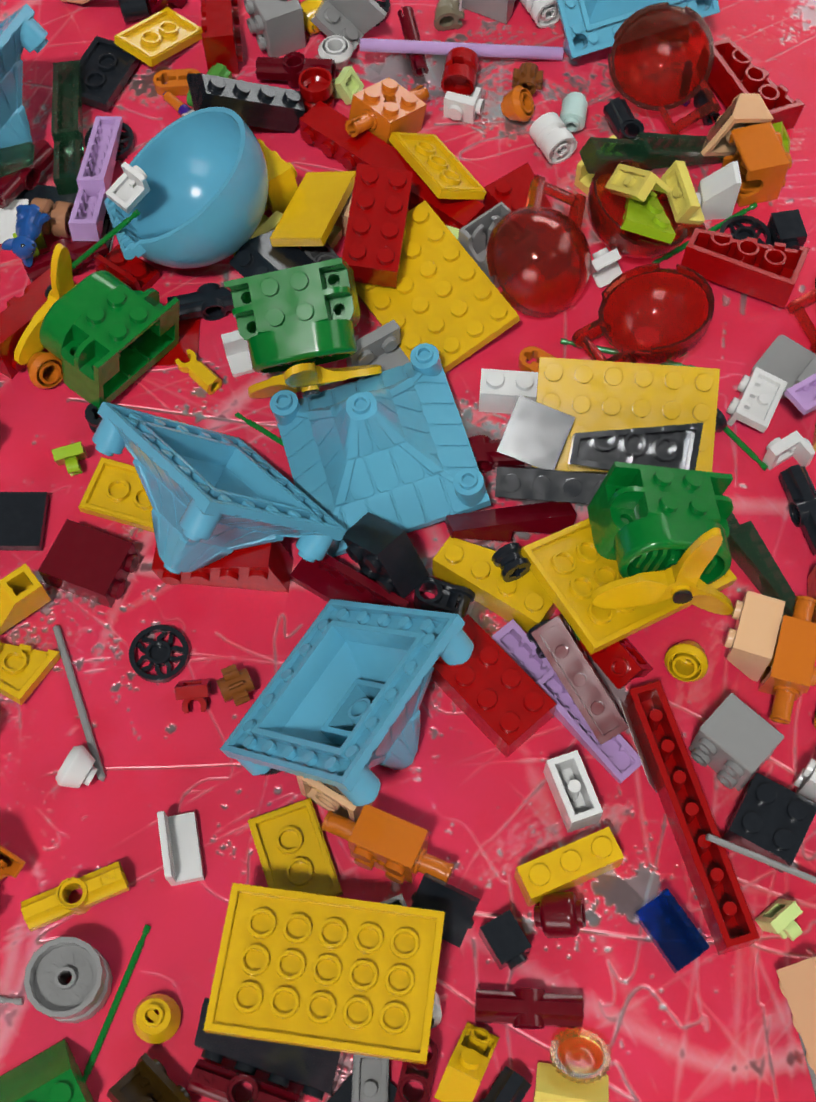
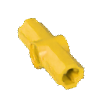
M117 861L82 877L66 878L58 887L22 901L21 911L29 930L35 931L72 914L80 915L86 913L92 906L129 891V883L121 863ZM75 889H82L83 894L80 900L70 904L68 899L71 892Z

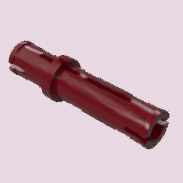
M410 6L402 7V10L399 9L398 17L404 39L421 41L413 8ZM406 54V57L410 60L412 73L415 77H423L424 73H428L429 69L425 60V54Z

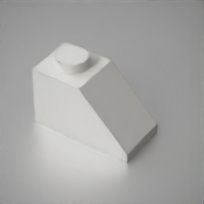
M732 161L700 180L696 195L705 220L727 219L732 216L742 184L738 161Z

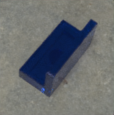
M667 888L633 914L674 973L680 971L710 948Z

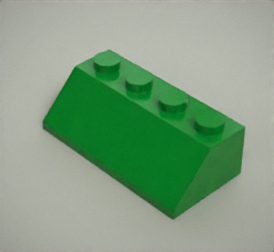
M65 1039L0 1076V1102H94Z

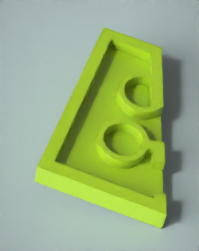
M651 190L644 203L626 198V211L623 215L624 221L621 229L671 244L676 233L657 198V194Z

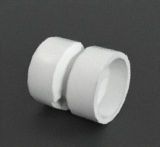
M520 0L538 27L547 28L559 21L560 15L556 0Z
M555 112L543 114L535 120L530 128V137L551 164L564 162L577 148L578 142L576 138L566 129L564 122Z

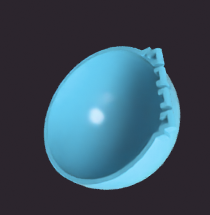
M208 107L189 113L168 125L154 136L131 161L130 166L134 167V165H137L148 176L146 180L151 190L129 214L109 198H106L104 201L113 229L124 219L130 217L135 210L140 212L138 217L132 219L127 226L116 234L126 260L141 256L153 263L166 267L180 269L201 268L228 258L238 251L255 232L264 214L268 199L269 180L267 164L257 138L235 111L225 107Z

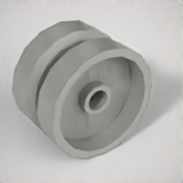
M59 937L46 942L33 954L26 966L24 987L28 1000L36 1010L61 1023L77 1024L92 1018L104 1007L111 994L113 977L109 963L89 943L76 937ZM72 976V980L68 984L66 980L68 977Z

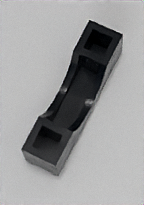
M499 464L497 466L495 497L590 504L608 472L551 470L530 466Z

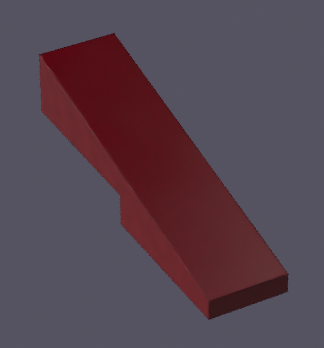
M549 501L447 515L445 523L451 538L510 542L513 531L556 533L574 525L577 514L570 502Z

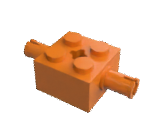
M388 77L353 94L349 114L350 120L345 124L347 133L351 134V137H356L365 131H369L393 146L389 142L391 132L417 133L421 131L427 106L424 102L429 98L428 89L426 87L423 88V85H418L416 88L408 91L398 84L397 81Z
M796 596L792 617L783 615L772 660L762 674L758 687L760 692L775 695L769 719L780 724H790L794 701L803 693L807 694L809 687H814L816 684V667L814 666L816 661V623L811 622L816 600L808 596Z
M368 804L364 805L357 822L336 814L332 810L328 811L321 829L347 840L351 857L355 858L354 863L364 869L372 870L373 867L386 872L384 875L386 878L399 884H403L404 880L413 883L418 872L422 874L426 872L446 883L449 881L454 864L427 853L428 830Z

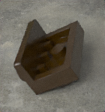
M146 1053L138 1059L137 1065L112 1086L107 1093V1097L112 1102L192 1101L187 1090L181 1085L176 1086L167 1076L164 1066L158 1060L151 1059Z

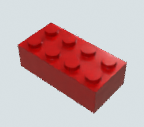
M357 163L342 258L353 269L355 282L396 288L412 189L413 171Z
M467 614L462 618L465 622L462 629L474 644L471 657L463 664L452 666L446 664L439 657L433 665L434 670L431 679L489 740L508 757L554 716L557 704Z

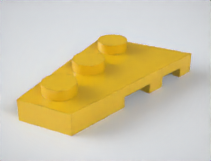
M0 641V693L22 705L61 658L60 652L49 649L45 652L32 649L30 645L20 644L16 646Z

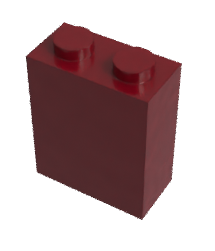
M67 519L38 571L46 584L112 608L115 600L120 599L124 592L125 581L129 573H133L136 570L139 557L133 543Z

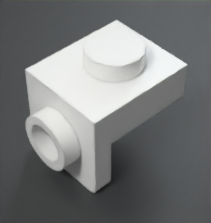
M476 87L472 97L447 91L444 97L443 117L473 124L477 114L481 115L484 108L485 99L481 98L482 88Z
M124 161L121 165L124 173L105 194L107 198L129 214L151 189L146 180L148 178L146 173L137 165L132 167Z
M605 247L592 254L594 260L590 261L587 267L598 288H602L623 277V272L617 262L621 259L617 248L609 252L608 248Z
M796 430L783 439L777 437L772 440L766 447L767 452L762 462L771 470L793 456L801 466L807 467L815 455V450L811 442L803 438Z

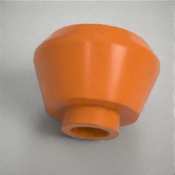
M520 85L510 90L501 102L503 115L512 121H529L534 113V102L529 90Z
M45 351L37 352L30 357L27 369L33 385L40 389H50L62 381V362L51 352Z

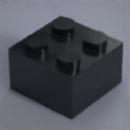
M369 512L346 531L343 537L348 546L346 548L347 554L361 568L359 573L378 583L389 594L394 592L400 597L405 598L429 576L405 530Z
M756 773L748 783L722 839L791 866L816 814V803ZM774 868V869L778 870V871L781 872V873L784 872V871H782V870H779V869H777V868Z

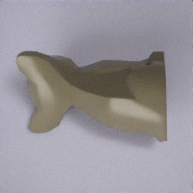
M439 0L434 15V27L437 30L445 31L461 28L463 23L460 19H464V12L459 10V0Z

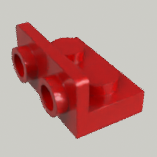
M119 244L105 257L99 253L93 256L96 271L105 270L112 273L130 286L133 291L144 292L161 278L159 270L137 256L131 260H126Z
M627 638L592 655L581 640L579 641L585 651L617 689L625 687L633 678L645 677L653 670Z

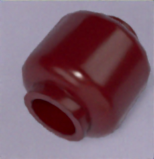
M555 892L543 896L540 900V906H534L536 927H542L543 933L547 938L577 936L580 929L586 926V912L583 899L578 900L573 892Z

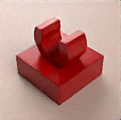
M211 680L179 681L175 686L176 700H183V712L189 713V702L192 700H197L200 703L201 712L206 711L208 706L206 697H209L212 691Z

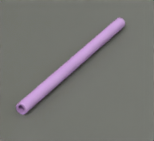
M360 38L359 41L360 52L447 55L453 48L465 47L473 50L478 57L562 61L564 55L563 47L375 38Z

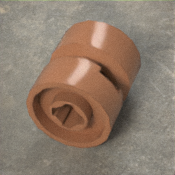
M38 197L31 201V204L40 207L39 211L41 213H46L50 216L49 221L45 222L42 226L41 231L43 235H50L52 232L56 237L72 238L68 222L74 203L56 201L54 204L51 199Z

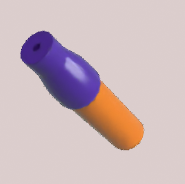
M170 91L163 93V99L181 117L182 114L191 111L188 105L180 101Z

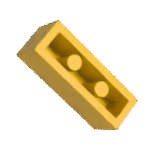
M608 826L516 867L514 877L527 906L530 907L539 903L541 898L547 894L564 892L620 867L625 857Z

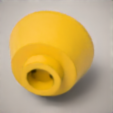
M682 641L672 646L665 655V667L669 674L677 680L695 682L702 679L707 673L708 659L701 645L694 641Z
M152 994L145 997L137 1005L133 1014V1028L137 1036L150 1044H161L171 1039L176 1034L181 1022V1012L178 1004L174 999L165 994ZM148 1018H150L153 1021V1023L148 1022Z

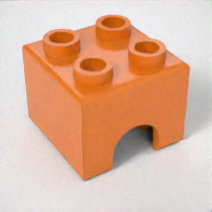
M771 122L733 129L728 142L735 143L736 154L725 156L721 168L732 161H738L742 181L736 200L738 206L744 207L754 202L758 204L778 199L781 188L786 183L787 171L792 167L791 155L789 152H785L782 146L780 132L775 131Z

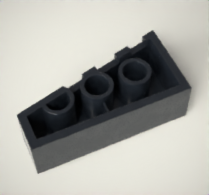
M703 423L575 433L572 436L568 465L609 471L614 462L695 470Z

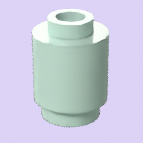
M570 92L562 101L560 118L564 122L566 129L571 133L581 131L585 126L588 102L586 97L580 92Z

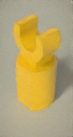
M186 350L190 361L183 363L177 358L175 362L178 369L183 373H188L192 380L209 395H212L221 388L222 380L202 361H198L193 350Z

